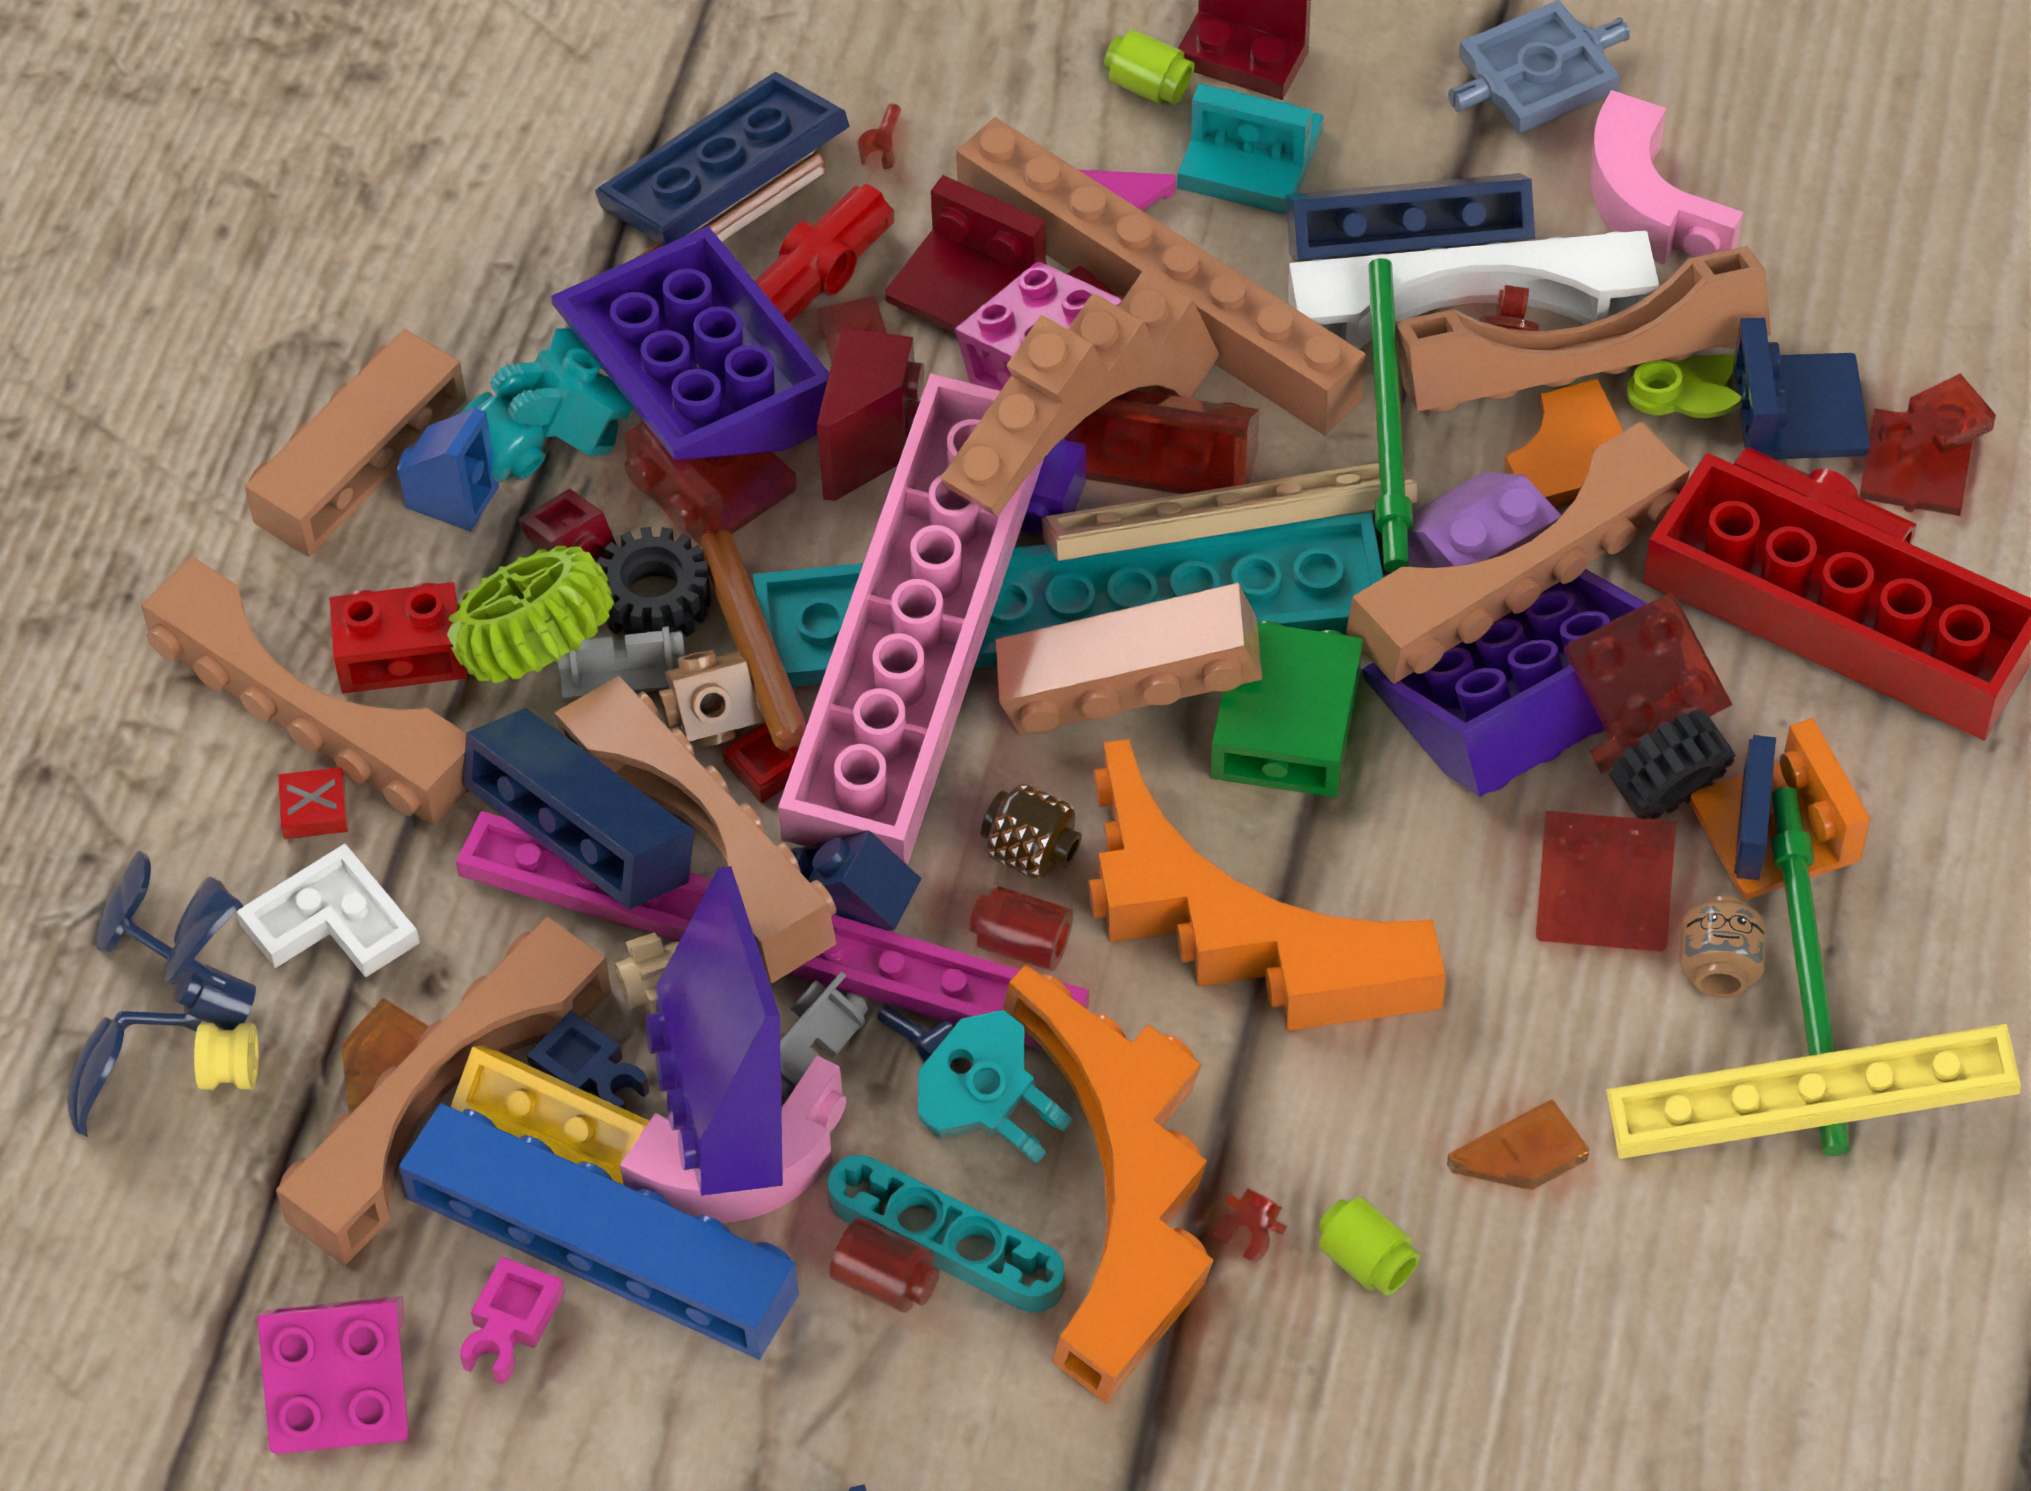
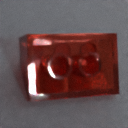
M1131 390L1111 399L1088 415L1064 437V440L1086 445V480L1176 494L1200 492L1250 483L1258 449L1259 409L1242 407L1231 402L1216 403L1183 398L1171 393L1156 394Z

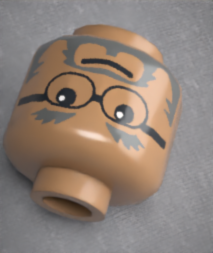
M1732 896L1712 897L1707 902L1701 903L1689 910L1681 923L1679 951L1681 973L1701 993L1708 996L1730 998L1745 992L1748 987L1759 981L1765 970L1767 931L1762 916L1755 909Z

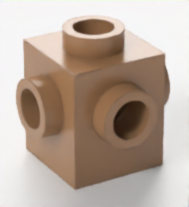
M713 650L692 653L678 659L679 668L664 671L669 689L659 691V699L667 727L678 726L689 742L698 740V744L701 747L722 744L736 737L735 729L761 723L747 661L738 652L717 658ZM713 693L712 698L707 703L700 704L706 694Z

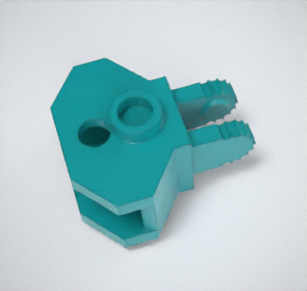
M556 328L546 350H540L535 362L518 363L517 365H514V363L511 365L506 364L505 367H500V370L491 377L492 381L490 384L495 394L500 399L511 398L512 402L509 403L510 407L507 409L514 422L523 426L527 423L528 425H542L543 433L546 437L556 436L589 456L610 455L619 427L616 419H628L633 410L632 405L610 377L599 373L600 369L603 368L571 328Z
M1004 1010L962 1018L918 1072L919 1121L940 1139L983 1130L992 1138L997 1133L1026 1158L1037 1164L1046 1153L1041 1147V1143L1029 1132L1022 1131L1008 1118L1023 1101L1036 1111L1038 1116L1052 1128L1064 1131L1073 1119L1034 1086V1077L1024 1070V1026ZM956 1059H967L973 1066L964 1074L955 1073L950 1069V1066Z

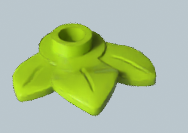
M1731 354L1690 356L1680 361L1660 359L1641 363L1628 381V401L1637 410L1655 416L1670 414L1675 411L1695 418H1712L1725 415L1741 404V396L1727 387L1733 375L1734 356Z

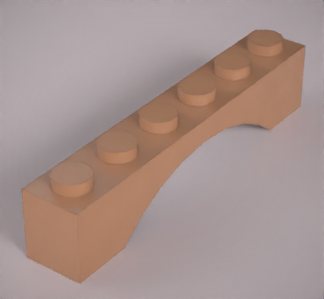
M1748 246L1689 258L1668 281L1640 302L1608 318L1574 328L1550 331L1513 330L1480 322L1455 309L1396 321L1403 387L1417 412L1424 410L1444 412L1457 407L1461 402L1484 397L1488 399H1505L1516 394L1518 390L1540 385L1559 387L1574 382L1577 377L1600 372L1620 374L1633 369L1636 364L1660 359L1680 361L1689 358L1696 351L1715 347L1733 349L1736 348L1741 318L1765 317L1767 335H1771L1766 272Z
M1640 421L1594 449L1589 473L1576 499L1556 523L1535 539L1502 556L1469 565L1441 568L1400 567L1352 597L1346 633L1349 636L1363 638V652L1393 684L1414 671L1417 674L1424 673L1431 669L1441 659L1443 654L1463 641L1469 644L1478 640L1489 630L1493 622L1511 611L1515 614L1525 611L1538 599L1543 591L1558 582L1567 584L1573 581L1586 569L1590 562L1606 552L1609 554L1620 552L1634 539L1637 533L1653 523L1659 525L1687 483L1690 469Z
M193 556L141 604L148 628L147 639L154 650L162 657L170 661L176 658L193 668L200 680L215 691L225 689L240 699L247 711L258 720L267 722L270 719L286 729L291 738L302 749L310 753H315L318 750L333 760L337 767L342 768L343 774L354 783L363 784L367 782L382 792L390 805L401 814L411 816L414 813L427 823L435 826L469 791V789L463 786L466 732L428 708L388 709L363 706L326 695L299 681L274 661L255 637L244 611L238 585Z
M618 675L555 712L561 734L660 806L689 822L711 842L726 866L732 867L757 947L771 984L837 944L831 916L836 914V907L827 889L818 880L810 883L801 874L795 856L785 843L779 841L774 844L765 835L764 827L758 815L749 804L743 803L739 806L731 798L726 782L715 767L709 765L704 768L697 761L694 750L683 732L678 728L670 731L663 724L661 715L648 694L645 692L636 694Z
M547 916L531 932H524L519 935L509 947L505 959L487 977L481 976L471 983L465 991L461 1003L443 1021L432 1023L424 1031L416 1049L398 1067L392 1066L380 1075L374 1084L372 1093L353 1112L342 1114L332 1124L326 1139L307 1159L301 1158L287 1169L282 1177L280 1186L276 1189L285 1222L345 1266L391 1219L393 1187L402 1156L420 1123L438 1101L460 1082L472 1047L485 1045L498 1052L507 1054L540 1042L570 1010L585 1020L612 992L606 957Z

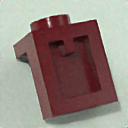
M570 488L518 518L526 538L540 549H546L548 552L556 546H566L567 548L581 547L584 552H590L595 563H597L599 557L606 559L605 548L611 542L617 545L603 511Z

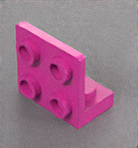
M1037 262L955 328L969 382L1001 391L1011 377V373L1006 366L1041 314L1068 329L1093 292L1116 306L1120 305L1121 299L1044 263Z
M403 1296L267 1309L257 1316L269 1449L272 1453L280 1454L399 1442L407 1439L409 1436L400 1339V1328L405 1324Z

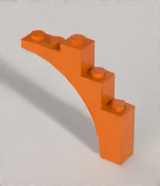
M1129 739L1104 742V768L1093 769V779L1098 807L1109 806L1112 821L1103 823L1106 852L1099 853V879L1088 880V889L1093 918L1105 917L1109 942L1176 933L1181 962L1193 961L1198 986L1265 977L1271 1008L1282 1006L1287 1031L1443 1008L1446 973L1433 919L1377 922L1332 917L1279 902L1234 880L1197 853L1163 816L1141 778Z
M1025 964L1009 982L1003 1010L1024 1026V1031L1041 1045L1071 1085L1093 1130L1105 1177L1107 1227L1100 1266L1087 1297L1059 1337L1052 1363L1107 1404L1204 1287L1213 1263V1259L1206 1254L1204 1246L1194 1235L1184 1229H1172L1167 1225L1198 1189L1207 1164V1160L1200 1155L1197 1146L1187 1136L1178 1131H1167L1163 1128L1164 1124L1192 1093L1201 1063L1194 1058L1192 1051L1183 1041L1170 1034L1162 1035L1149 1024L1133 1042H1130L1125 1038L1124 1032L1119 1025L1111 1018L1100 1013H1091L1072 998L1068 988L1057 978L1048 974L1040 975Z

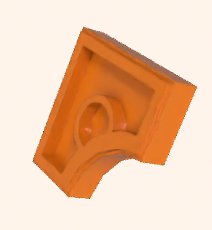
M1598 379L1540 394L1539 409L1542 418L1540 431L1526 446L1505 455L1504 469L1506 473L1525 475L1553 507L1574 502L1589 473L1594 449L1624 432Z

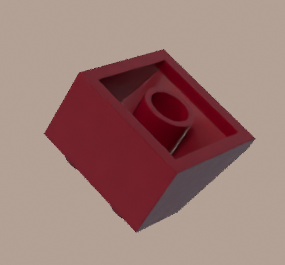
M840 328L817 421L823 500L836 501L898 466L920 404L919 399L924 381V364L917 363L914 359L913 337Z

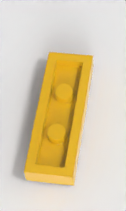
M485 1045L472 1047L451 1104V1108L460 1112L470 1109L481 1113L490 1119L496 1128L515 1137L521 1138V1136L527 1135L537 1138L549 1146L555 1155L575 1164L580 1162L595 1164L606 1171L613 1181L622 1185L623 1179L620 1165L650 1122L645 1118Z

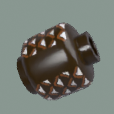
M1025 784L1016 786L1009 793L1003 790L1000 791L990 804L981 827V837L987 839L988 853L994 861L1036 879L1045 878L1057 865L1067 868L1079 849L1082 834L1074 830L1076 816L1071 804L1036 787Z

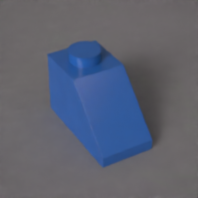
M473 408L429 425L416 445L405 449L398 463L397 478L401 482L406 508L471 532L499 488V482H496L492 476L494 454L485 411Z

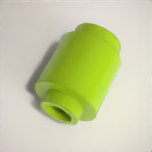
M1131 29L1125 37L1117 35L1111 42L1104 59V67L1110 69L1109 82L1159 105L1163 101L1173 105L1179 103L1191 82L1195 66L1194 62L1184 58L1182 50L1135 29Z
M1357 1197L1350 1202H1347L1345 1199L1337 1201L1327 1210L1319 1222L1318 1231L1322 1233L1318 1245L1319 1249L1369 1291L1378 1289L1385 1296L1393 1294L1406 1283L1419 1264L1421 1255L1412 1247L1413 1239L1364 1197Z

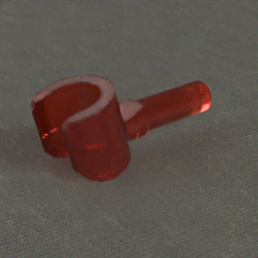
M891 103L887 106L879 129L867 130L858 139L861 165L866 164V158L871 152L882 151L883 169L893 167L895 155L892 133L901 113V108L897 104Z

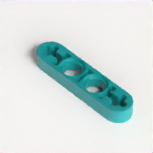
M865 1155L849 1156L840 1160L831 1169L828 1176L830 1206L834 1213L843 1221L1020 1310L1030 1313L1043 1312L1054 1307L1062 1298L1065 1290L1064 1262L1059 1253L1049 1245L872 1157ZM863 1180L870 1182L871 1195L866 1192H859L854 1199L847 1197L846 1185L857 1188ZM880 1201L887 1204L884 1215H881ZM911 1206L926 1207L936 1216L934 1223L929 1228L914 1232L902 1227L898 1222V1218L905 1209ZM970 1235L984 1236L992 1241L994 1245L993 1252L987 1258L980 1261L964 1259L958 1254L956 1248L963 1238ZM1009 1251L1012 1252V1265L1005 1262L1007 1252ZM1038 1268L1046 1270V1282L1036 1280L1031 1287L1023 1285L1022 1272L1032 1275Z

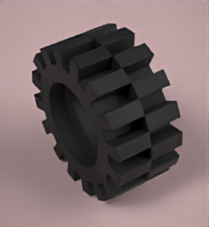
M651 527L640 528V539L634 540L630 531L620 535L622 548L611 542L605 548L606 559L599 557L597 562L608 578L607 583L610 586L611 596L614 601V605L608 612L610 615L608 618L609 629L615 635L623 629L624 639L625 635L663 631L662 627L668 626L670 633L680 629L686 637L695 632L694 620L702 624L707 617L706 607H710L711 604L707 561H704L703 551L699 545L692 548L691 538L684 533L674 541L673 529L662 527L660 537H652ZM650 576H664L677 582V586L673 590L657 597H642L630 591V587L634 583Z
M1693 710L1688 716L1686 713L1676 716L1670 724L1668 721H1665L1657 726V731L1649 735L1647 732L1639 738L1640 743L1638 745L1629 746L1623 752L1625 757L1616 759L1612 765L1613 769L1609 771V776L1636 817L1641 821H1646L1649 818L1653 820L1660 818L1665 811L1669 814L1677 810L1679 804L1684 801L1688 804L1692 793L1714 785L1712 781L1724 776L1727 772L1726 768L1733 765L1735 761L1733 757L1736 755L1708 713L1704 710L1702 712L1700 710Z

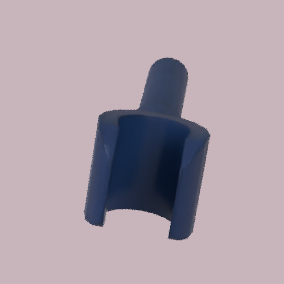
M888 1006L882 1007L877 1015L878 1020L906 1037L915 1046L923 1064L954 1028L949 1022L945 1021L926 1032L920 1025L914 1024Z

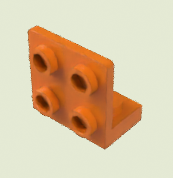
M1810 718L1789 725L1784 754L1780 755V762L1774 764L1771 794L1774 790L1782 787L1797 789L1803 831L1811 836L1814 863L1809 866L1810 878L1861 861L1871 818L1815 720ZM1743 775L1692 793L1690 805L1740 896L1748 900L1781 889L1785 885L1783 871L1777 869L1774 862L1772 839L1777 835L1772 795L1767 844L1760 880L1737 878V873H1734Z

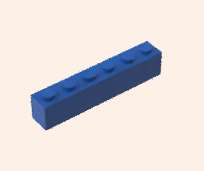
M440 1103L399 1165L408 1200L758 1360L762 1358L799 1296L796 1264L777 1246L767 1242H757L755 1245L731 1234L730 1230L715 1218L707 1215H698L695 1218L673 1208L663 1196L655 1191L646 1188H640L635 1191L613 1181L606 1171L589 1162L575 1164L555 1155L549 1146L537 1138L527 1135L518 1138L496 1128L490 1119L474 1110L466 1109L460 1112Z

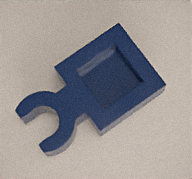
M571 1010L527 1054L529 1066L588 1093L593 1091L599 1098L625 1110V1102L620 1097L614 1095L617 1090L626 1087L632 1088L643 1097L649 1093L647 1076L639 1067L628 1063L618 1064L623 1059L621 1046Z

